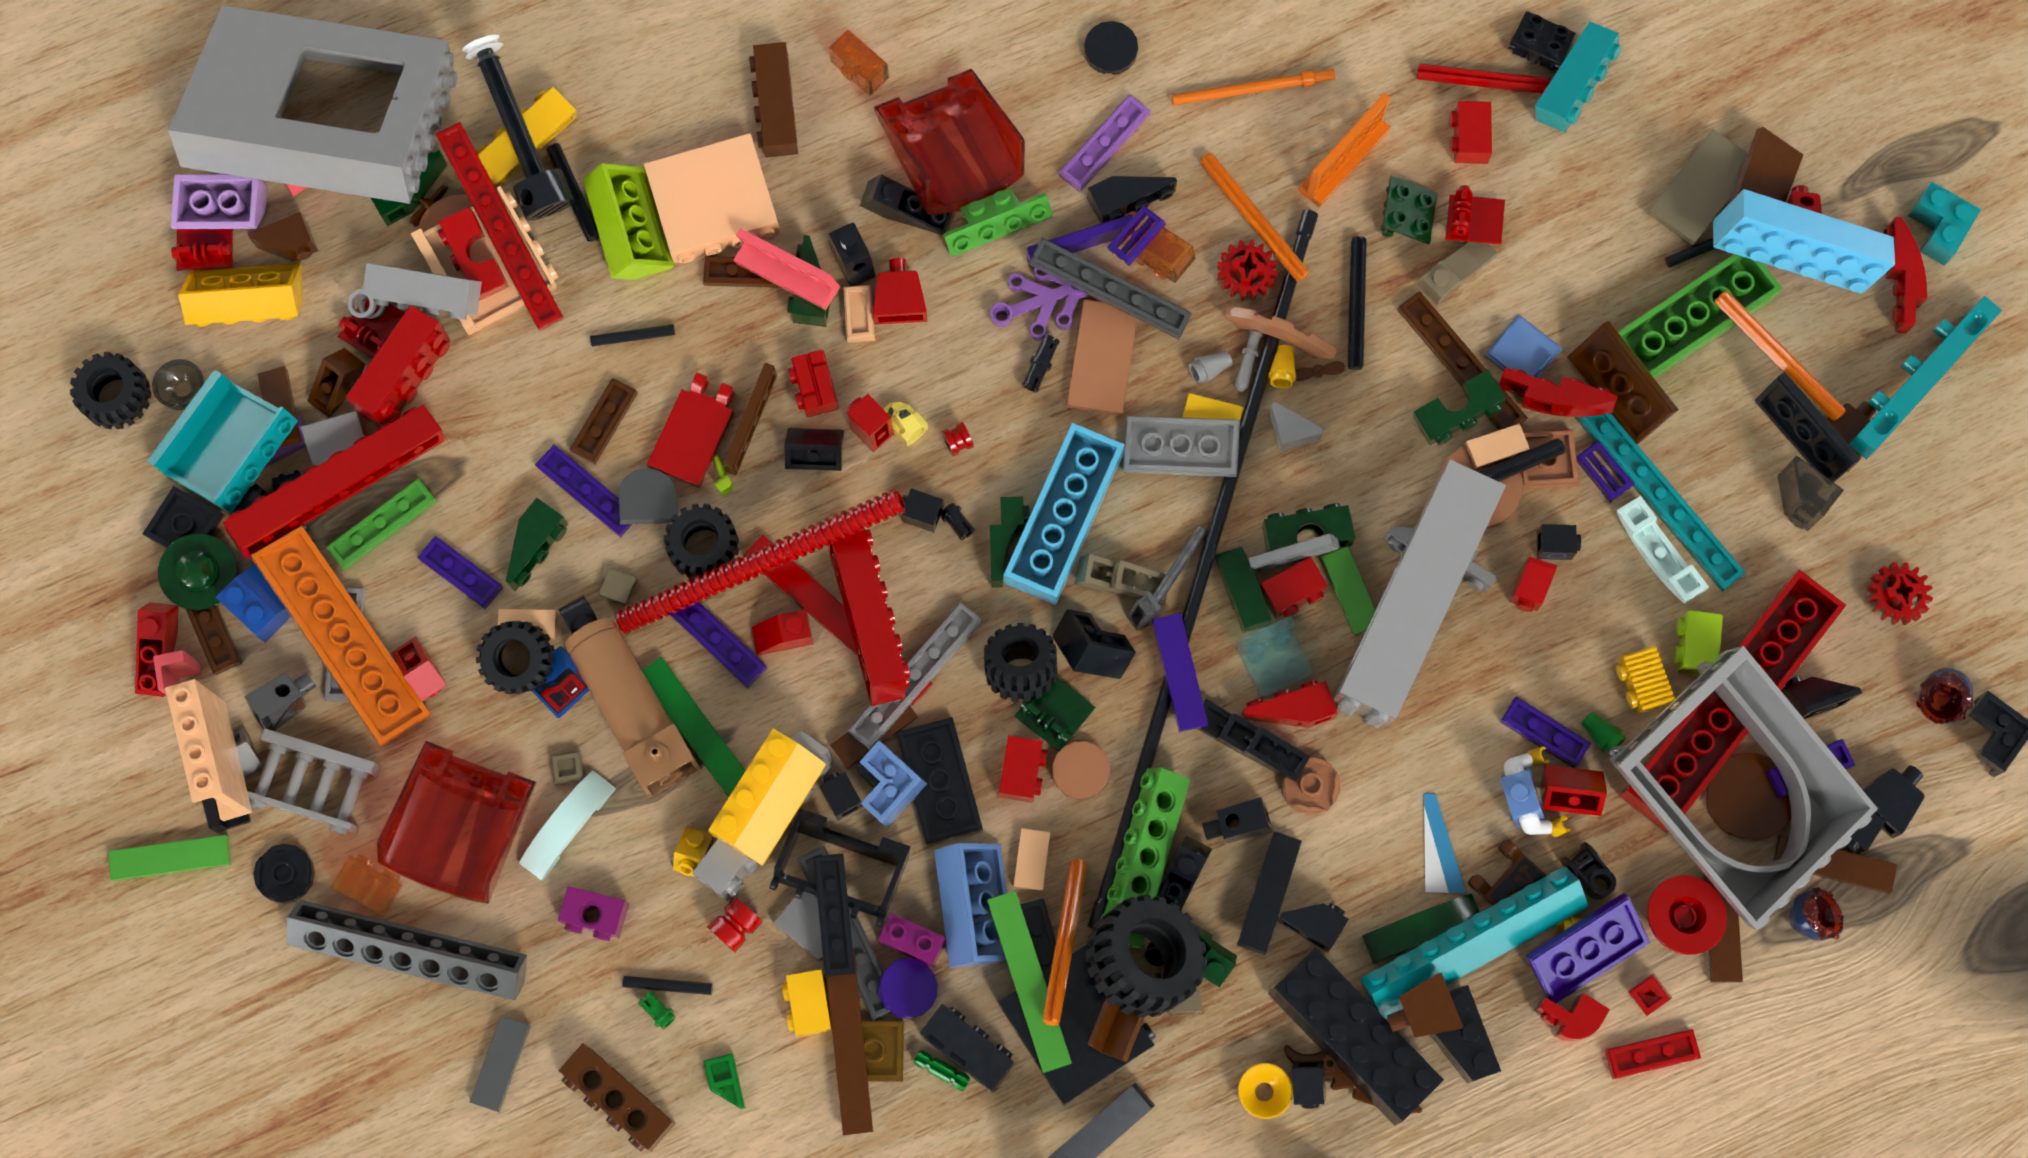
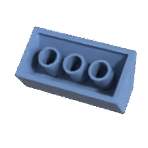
M957 843L934 850L949 968L975 967L1007 962L987 902L988 899L1007 893L1001 844Z

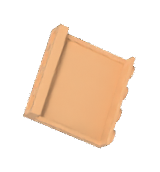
M751 133L644 164L674 263H688L693 261L695 257L705 254L708 256L716 255L722 249L732 246L734 248L742 247L743 243L736 236L740 228L762 240L770 239L775 234L780 233L777 217Z
M501 186L497 187L498 194L549 291L557 289L554 280L558 276L551 263L545 265L540 257L545 253L538 240L531 241L527 234L531 228L525 217L522 215L518 218L514 208L518 205L510 191L504 193ZM473 206L470 208L473 210L485 237L472 244L470 257L472 261L477 263L494 258L498 262L509 287L480 300L477 315L467 314L466 320L459 319L468 336L525 306ZM440 224L425 232L420 228L411 233L433 274L465 279L462 270L456 271L450 259V256L454 254L450 245L445 246L438 234V230L442 229Z
M195 679L166 687L167 699L192 802L195 803L213 797L216 799L219 816L222 821L252 813L226 703Z

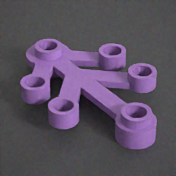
M1034 268V277L1037 281L1045 282L1049 279L1062 286L1051 289L1027 280L1019 273H1014L1008 279L1009 289L1013 292L1023 290L1036 296L1012 306L1002 302L997 303L991 308L990 318L995 326L1006 327L1012 322V318L1042 307L1036 322L1030 326L1031 338L1040 341L1043 334L1047 333L1046 325L1057 300L1067 297L1063 311L1057 314L1055 323L1058 329L1068 330L1072 326V314L1078 300L1086 298L1088 294L1081 290H1076L1073 286L1049 274L1040 276L1037 273L1039 269ZM1014 279H1019L1022 283L1019 286H1014L1011 282ZM998 314H1005L1007 318L1000 321L996 318ZM1065 317L1069 320V322L1067 324H1061L1059 322V319ZM1035 328H1041L1043 330V333L1040 335H1036L1033 332V330Z

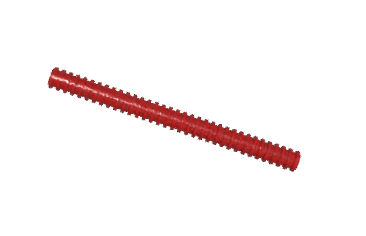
M893 488L889 494L884 492L882 497L875 496L873 501L868 499L864 505L859 503L857 508L850 507L849 512L844 510L841 512V515H833V519L825 518L824 523L819 521L816 523V526L810 525L808 530L803 528L800 530V533H792V537L785 536L783 541L778 539L776 544L771 542L767 548L762 546L760 551L753 550L751 555L746 553L743 558L737 557L735 562L731 560L728 561L727 565H720L719 569L715 567L711 570V573L706 571L703 573V576L697 575L695 580L690 578L687 580V583L681 582L679 587L674 585L671 590L665 589L663 593L658 592L655 597L649 596L648 600H641L640 604L633 603L632 608L627 606L624 608V611L618 610L616 612V622L620 630L625 634H630L632 630L637 631L639 626L646 627L647 623L652 624L655 622V619L662 620L663 615L668 617L671 615V612L677 613L679 608L684 610L687 608V605L693 606L695 601L700 603L703 601V598L709 599L711 594L716 596L719 594V591L725 592L727 587L732 589L735 587V584L741 585L743 580L748 582L751 577L757 578L759 573L764 575L767 570L773 571L775 566L780 568L783 566V563L789 564L791 559L798 560L800 555L805 557L807 552L814 553L815 548L820 550L823 548V545L830 546L831 541L839 542L840 537L845 539L848 537V534L854 535L856 530L859 532L863 531L865 526L870 528L872 523L877 525L881 519L886 521L888 516L895 517L897 512L902 514L905 512L903 498Z

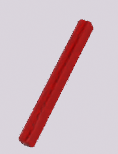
M1422 63L1419 64L1417 69V79L1539 94H1543L1552 80L1545 77Z

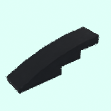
M1208 699L1204 700L1203 705L1208 726L1198 728V730L1256 763L1294 782L1297 781L1310 758L1309 755L1263 727L1253 725L1234 712L1232 714Z
M1275 831L1273 832L1237 946L1263 955L1266 954L1300 849L1301 840Z

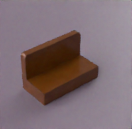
M1105 1000L1088 1045L1102 1054L1127 1063L1144 1018L1134 1016V1011L1130 1014H1125L1119 1010V1005L1115 1004L1112 1006Z

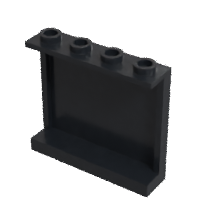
M1087 945L1071 956L1059 1023L1072 1064L1043 1073L1063 1106L1155 1045L1152 1040L1156 1037L1147 1023L1141 1025L1127 1063L1102 1054L1088 1045L1106 995L1103 992H1098L1095 987L1097 984L1095 978H1090L1088 968L1091 967V963L1086 961V951L1091 947ZM1051 968L1043 973L1047 988L1049 985ZM1014 991L999 1001V1006L1042 1072L1017 992Z

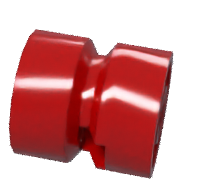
M734 896L724 907L726 915L715 917L707 928L736 953L746 940L744 934H753L763 921L741 900Z

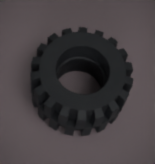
M104 352L103 357L97 353L92 355L93 360L88 361L85 359L82 362L84 366L81 369L77 367L74 371L77 375L76 378H71L70 384L74 387L70 389V395L74 398L72 400L74 405L95 425L99 427L102 425L105 429L111 430L113 426L116 429H123V424L125 423L129 426L134 424L133 419L136 417L140 419L144 415L141 412L142 409H148L150 405L146 399L151 398V391L148 389L151 386L145 378L146 375L130 359L118 353L114 356L111 352ZM113 380L123 381L122 390L116 398L108 402H99L100 392L107 383Z
M692 504L691 510L687 511L686 507L680 509L682 514L679 517L676 514L672 516V525L667 524L665 529L667 535H664V543L666 545V552L679 573L682 575L686 574L689 579H695L699 574L703 576V573L706 571L711 573L713 568L719 569L720 565H727L728 561L732 560L735 562L734 557L739 554V538L729 516L723 514L721 509L718 507L712 509L710 504H704L703 508H699L698 504ZM700 530H710L718 535L717 545L711 552L705 555H693L687 552L686 543L693 533Z
M510 621L500 623V625L489 629L490 632L484 634L481 638L483 643L477 647L480 657H476V663L481 665V669H478L479 674L486 677L484 682L487 685H493L494 690L498 692L504 691L505 694H520L532 691L537 686L547 681L545 678L550 676L553 671L550 668L552 664H555L556 657H552V652L555 651L554 645L550 646L548 642L551 638L548 634L544 635L542 633V628L533 626V623L527 621ZM512 640L521 641L526 645L530 653L528 668L524 673L518 675L509 672L502 662V651L505 645Z
M1017 623V626L1014 627L1009 624L1005 626V630L1000 628L996 630L995 637L990 636L988 638V645L984 647L985 676L988 686L991 685V690L995 694L1000 692L1001 698L1006 700L1010 697L1012 702H1018V699H1024V702H1029L1030 698L1035 697L1038 699L1042 697V692L1048 693L1051 690V684H1055L1057 675L1056 645L1053 644V638L1050 635L1046 636L1044 629L1040 628L1037 630L1036 625L1033 624L1024 626V623ZM1016 659H1028L1032 661V663L1026 666H1014L1009 664V662Z

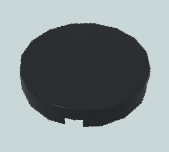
M1115 21L1102 22L1094 26L1087 34L1084 42L1085 59L1090 67L1102 74L1112 73V75L1128 70L1134 64L1138 53L1137 37L1133 31L1125 24Z
M281 844L272 846L266 850L267 852L263 856H260L256 862L253 874L255 885L264 897L273 902L285 904L297 901L306 895L313 884L315 876L313 862L306 852L294 845Z

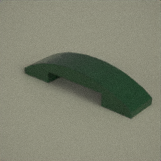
M1472 893L1395 921L1364 934L1362 937L1374 964L1439 936L1449 928L1457 926L1479 913V909Z

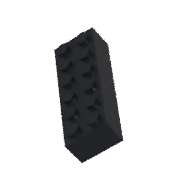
M1316 947L1268 993L1312 1041L1335 1061L1341 1071L1394 1126L1403 1122L1443 1082L1444 1079L1397 1031H1392L1390 1023Z

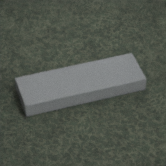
M1326 534L1250 557L1249 562L1251 568L1258 572H1264L1309 557L1338 550L1340 545L1337 537L1332 534Z

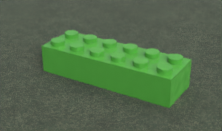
M1733 254L1618 331V333L1656 380L1737 325L1715 303L1716 298L1724 291H1728L1753 315L1772 302L1783 288L1762 262Z

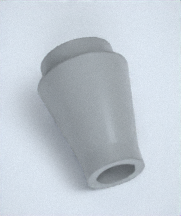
M1224 350L1220 353L1194 358L1193 362L1189 364L1190 375L1197 384L1202 382L1207 384L1223 370L1232 366L1231 356Z

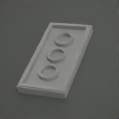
M1127 416L1123 472L1237 477L1240 420Z

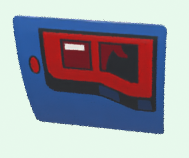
M561 646L552 653V657L556 658L555 664H552L550 668L553 669L551 675L545 678L547 680L545 683L532 690L557 718L562 717L589 692L571 657Z

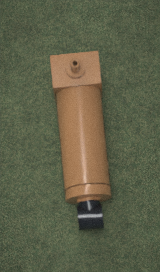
M584 595L559 608L558 610L572 633L565 641L564 647L624 751L622 754L648 797L651 799L701 770L675 724L671 722L612 618L598 620Z

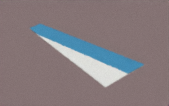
M1424 793L1425 892L1466 893L1436 794Z

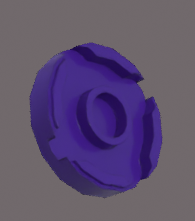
M904 958L894 961L884 970L879 979L878 994L881 1003L886 1009L894 1013L893 1015L899 1018L913 1019L922 1016L933 1006L937 998L938 984L934 973L926 964L917 959Z

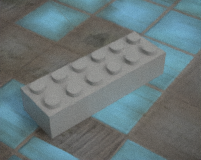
M799 730L792 740L799 743L826 764V767L819 776L823 780L833 767L830 764L832 762L830 752L805 732ZM813 787L803 801L804 803H807L814 794L815 789ZM797 813L795 814V816L793 817L792 821L788 826H790L791 823L794 821V819L797 816ZM717 839L692 873L702 884L728 901L730 897L738 896L745 885L742 882L748 873L754 874L760 864Z

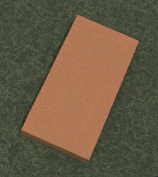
M1084 299L1067 408L1123 416L1138 319L1104 302Z

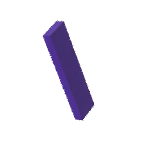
M1130 214L1048 241L1071 253H1075L1113 241L1133 218V215ZM1038 244L1029 246L1027 248L1028 263L1030 262Z
M553 444L535 464L537 469L620 538L632 526V524L620 525L619 498L556 445Z
M695 601L693 606L687 605V608L684 610L679 608L677 613L671 612L670 616L747 689L767 669V666L700 603Z
M1179 613L1155 618L1152 620L1178 731L1180 733L1207 727L1208 721L1182 615Z

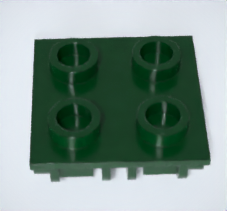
M1391 175L1389 186L1386 187L1387 200L1384 202V220L1380 227V230L1383 231L1382 235L1392 237L1396 232L1429 245L1437 192Z
M1056 677L1055 684H1051V690L1048 693L1042 692V697L1038 699L1032 697L1029 702L1023 701L1014 717L1059 752L1096 707Z

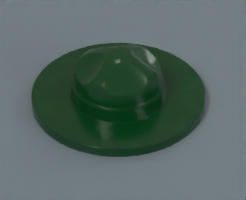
M191 534L174 541L163 553L158 566V581L163 593L174 604L188 610H205L220 604L221 602L216 596L238 574L237 562L230 548L218 538L206 534Z

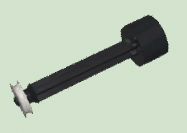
M485 36L467 44L462 48V52L467 53L466 60L479 59L477 66L480 67L525 174L526 178L513 187L514 193L527 221L552 216L574 204V196L562 169L545 171L499 61L500 56L495 54L504 46L502 42L498 41L501 36Z

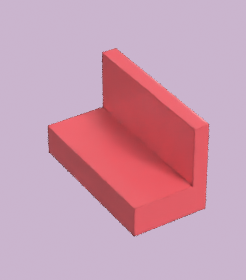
M183 650L153 656L158 690L167 695L165 688L179 684V678L201 674L200 662Z

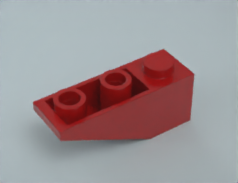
M150 602L138 609L135 694L165 696L164 693L158 690L153 656L174 652L179 612V606Z
M1311 680L1302 684V689L1291 692L1290 689H1285L1275 693L1273 699L1263 701V698H1258L1246 703L1247 707L1243 709L1242 717L1245 720L1309 728L1335 719L1338 711L1327 682L1318 683L1317 680Z

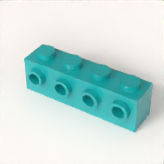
M1589 21L1536 103V121L1565 133L1571 124L1574 125L1578 121L1584 103L1590 102L1598 81L1602 82L1604 80L1609 64L1612 60L1616 61L1621 52L1618 32Z

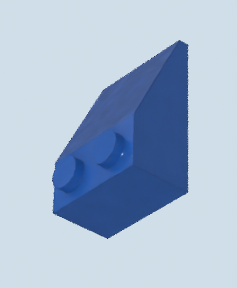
M256 564L239 574L216 596L231 613L264 643L291 618Z

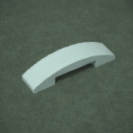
M1641 496L1616 511L1624 529L1644 560L1679 600L1686 603L1709 588L1692 564L1687 565L1656 524L1657 517Z
M592 770L547 820L527 848L519 864L543 881L561 859L559 857L595 810H600L616 788Z

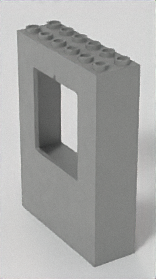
M222 5L168 129L180 167L410 204L413 194L419 190L421 172H425L427 168L428 152L434 149L436 130H440L442 127V114L444 108L448 109L451 89L457 85L458 74L453 68L454 54L450 53L449 43L446 40ZM305 59L401 74L393 95L394 100H391L380 131L378 133H369L282 119Z
M1449 460L1433 487L1335 694L1333 701L1337 703V710L1350 716L1356 712L1364 716L1362 720L1364 723L1375 728H1379L1382 725L1386 726L1397 718L1506 487L1505 484L1453 460Z

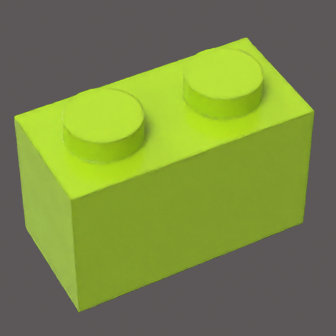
M1688 610L1681 618H1678L1676 635H1680L1679 646L1675 647L1673 662L1677 663V672L1701 675L1696 669L1700 663L1704 661L1714 663L1720 657L1722 614Z

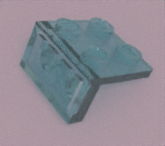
M1291 616L1238 641L1236 649L1262 698L1313 674V670L1293 633L1296 625Z

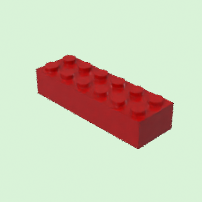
M865 528L861 532L856 530L854 535L848 534V537L845 539L840 537L839 542L831 541L828 550L871 706L905 699L906 688H909L908 678L910 677V671L907 661H902L901 651H903L899 633L895 634L894 631L895 617L892 607L887 608V588L885 582L880 581V563L878 556L873 555L872 552L873 539L870 529L865 530Z

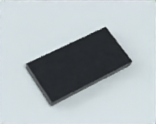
M1786 372L1779 375L1755 399V402L1827 485L1830 486L1861 459Z
M953 717L896 732L904 763L928 783L914 798L926 845L983 830Z

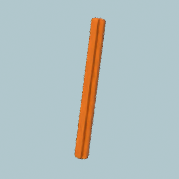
M1208 153L1201 158L1203 168L1292 277L1298 282L1308 276L1306 266L1214 154Z
M1724 291L1716 298L1715 303L1832 420L1835 421L1844 414L1845 408L1728 291Z
M1073 859L1069 868L1042 1018L1044 1024L1049 1026L1059 1025L1087 871L1086 861L1082 859Z

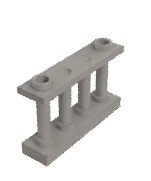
M264 729L261 740L269 745L268 750L270 752L255 792L247 791L251 806L264 810L265 805L322 822L331 825L330 831L342 835H347L348 831L357 833L359 828L349 823L348 820L363 780H367L368 776L378 778L381 767L373 761ZM287 750L296 753L295 758H297V762L281 802L266 797L281 754L285 755ZM313 759L323 761L322 766L325 768L310 809L307 810L294 806L293 804L307 766L313 762ZM342 767L351 770L350 775H352L338 816L333 818L320 814L336 771L339 772Z

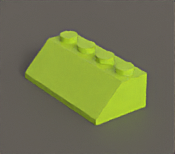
M601 163L583 178L612 279L635 280L675 267L645 168Z

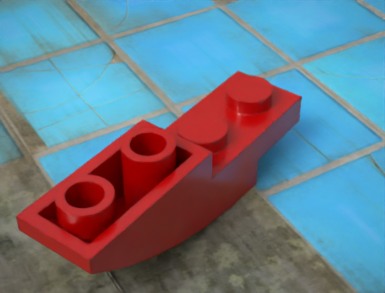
M1895 217L1888 226H1885L1883 234L1894 237L1895 265L1886 272V279L1895 280L1893 295L1896 296V305L1892 312V321L1896 322L1895 332L1907 333L1916 324V308H1919L1928 299L1927 280L1922 256L1916 240L1902 217Z
M1505 367L1500 386L1505 391L1524 397L1522 408L1555 416L1588 417L1612 413L1618 397L1606 388H1594L1577 378L1569 379L1563 377L1560 386H1558L1549 379L1532 377L1525 371L1517 368L1510 369Z

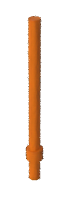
M1334 69L1317 72L1305 70L1301 71L1298 75L1173 94L1172 102L1173 106L1299 85H1302L1303 88L1314 86V83L1335 80Z

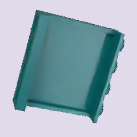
M214 370L147 462L162 474L231 514L298 420L280 406L278 408L232 383L222 373Z

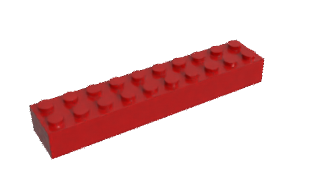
M1799 569L1787 580L1736 647L1744 646L1781 691L1846 607V604ZM1714 690L1663 739L1645 762L1644 767L1685 815L1749 731ZM1628 784L1619 797L1665 833H1668L1669 831Z

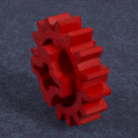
M1239 240L1238 248L1230 244L1228 246V253H1221L1220 259L1222 261L1218 262L1217 270L1220 271L1217 279L1225 280L1222 283V289L1230 288L1231 297L1239 293L1241 301H1244L1246 295H1250L1251 299L1255 300L1258 292L1264 297L1267 292L1266 287L1273 288L1274 281L1272 279H1276L1278 271L1274 270L1277 267V260H1270L1273 254L1272 251H1267L1266 253L1263 251L1265 244L1262 243L1257 248L1254 247V240H1250L1249 246H1245L1244 242ZM1247 262H1249L1250 273H1248V277L1245 278L1246 272H1244V268L1246 267Z
M1893 562L1889 565V569L1883 566L1878 570L1879 574L1876 573L1870 578L1874 583L1870 584L1867 590L1873 592V595L1867 598V601L1875 602L1876 606L1873 607L1872 611L1877 612L1880 610L1882 612L1880 618L1882 621L1887 617H1891L1892 625L1898 623L1900 619L1903 625H1907L1911 622V619L1917 621L1922 617L1921 613L1924 614L1929 610L1926 604L1933 601V597L1927 595V592L1933 589V587L1924 584V581L1928 578L1927 575L1921 577L1917 575L1919 572L1918 567L1911 571L1909 570L1908 563L1905 562L1899 568L1898 564ZM1888 578V587L1885 590H1882L1883 584L1885 580ZM1917 597L1916 605L1911 609V606H1913L1912 600Z

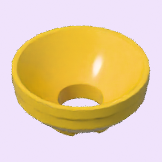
M1261 1063L1252 1066L1242 1075L1238 1085V1096L1243 1108L1249 1114L1260 1119H1272L1283 1114L1292 1102L1293 1085L1291 1079L1282 1068L1269 1063ZM1261 1083L1270 1085L1273 1090V1095L1268 1101H1261L1255 1095V1089Z

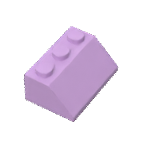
M228 174L175 175L171 228L256 229L266 213L267 186L263 180Z

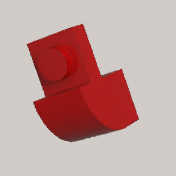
M1583 993L1577 997L1570 1011H1567L1548 998L1540 1000L1535 1011L1541 1014L1539 1018L1553 1027L1556 1025L1560 1026L1554 1037L1564 1041H1577L1594 1034L1602 1025L1610 1009Z

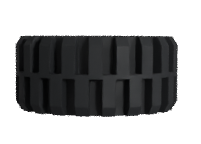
M1150 895L1128 898L1102 916L1093 926V933L1088 937L1087 946L1091 948L1086 951V961L1091 963V967L1088 968L1090 978H1095L1097 982L1095 987L1099 993L1103 992L1107 996L1105 1000L1112 1006L1115 1004L1119 1005V1010L1125 1014H1130L1134 1011V1016L1136 1017L1160 1016L1191 997L1196 992V987L1202 983L1204 978L1202 971L1206 969L1207 959L1203 957V954L1206 952L1205 943L1201 942L1199 938L1202 934L1198 926L1194 927L1191 923L1192 918L1187 912L1183 914L1179 911L1181 907L1174 902L1167 904L1165 898L1155 896L1152 899ZM1130 934L1141 935L1149 939L1157 947L1164 964L1162 979L1146 975L1135 965L1128 946Z

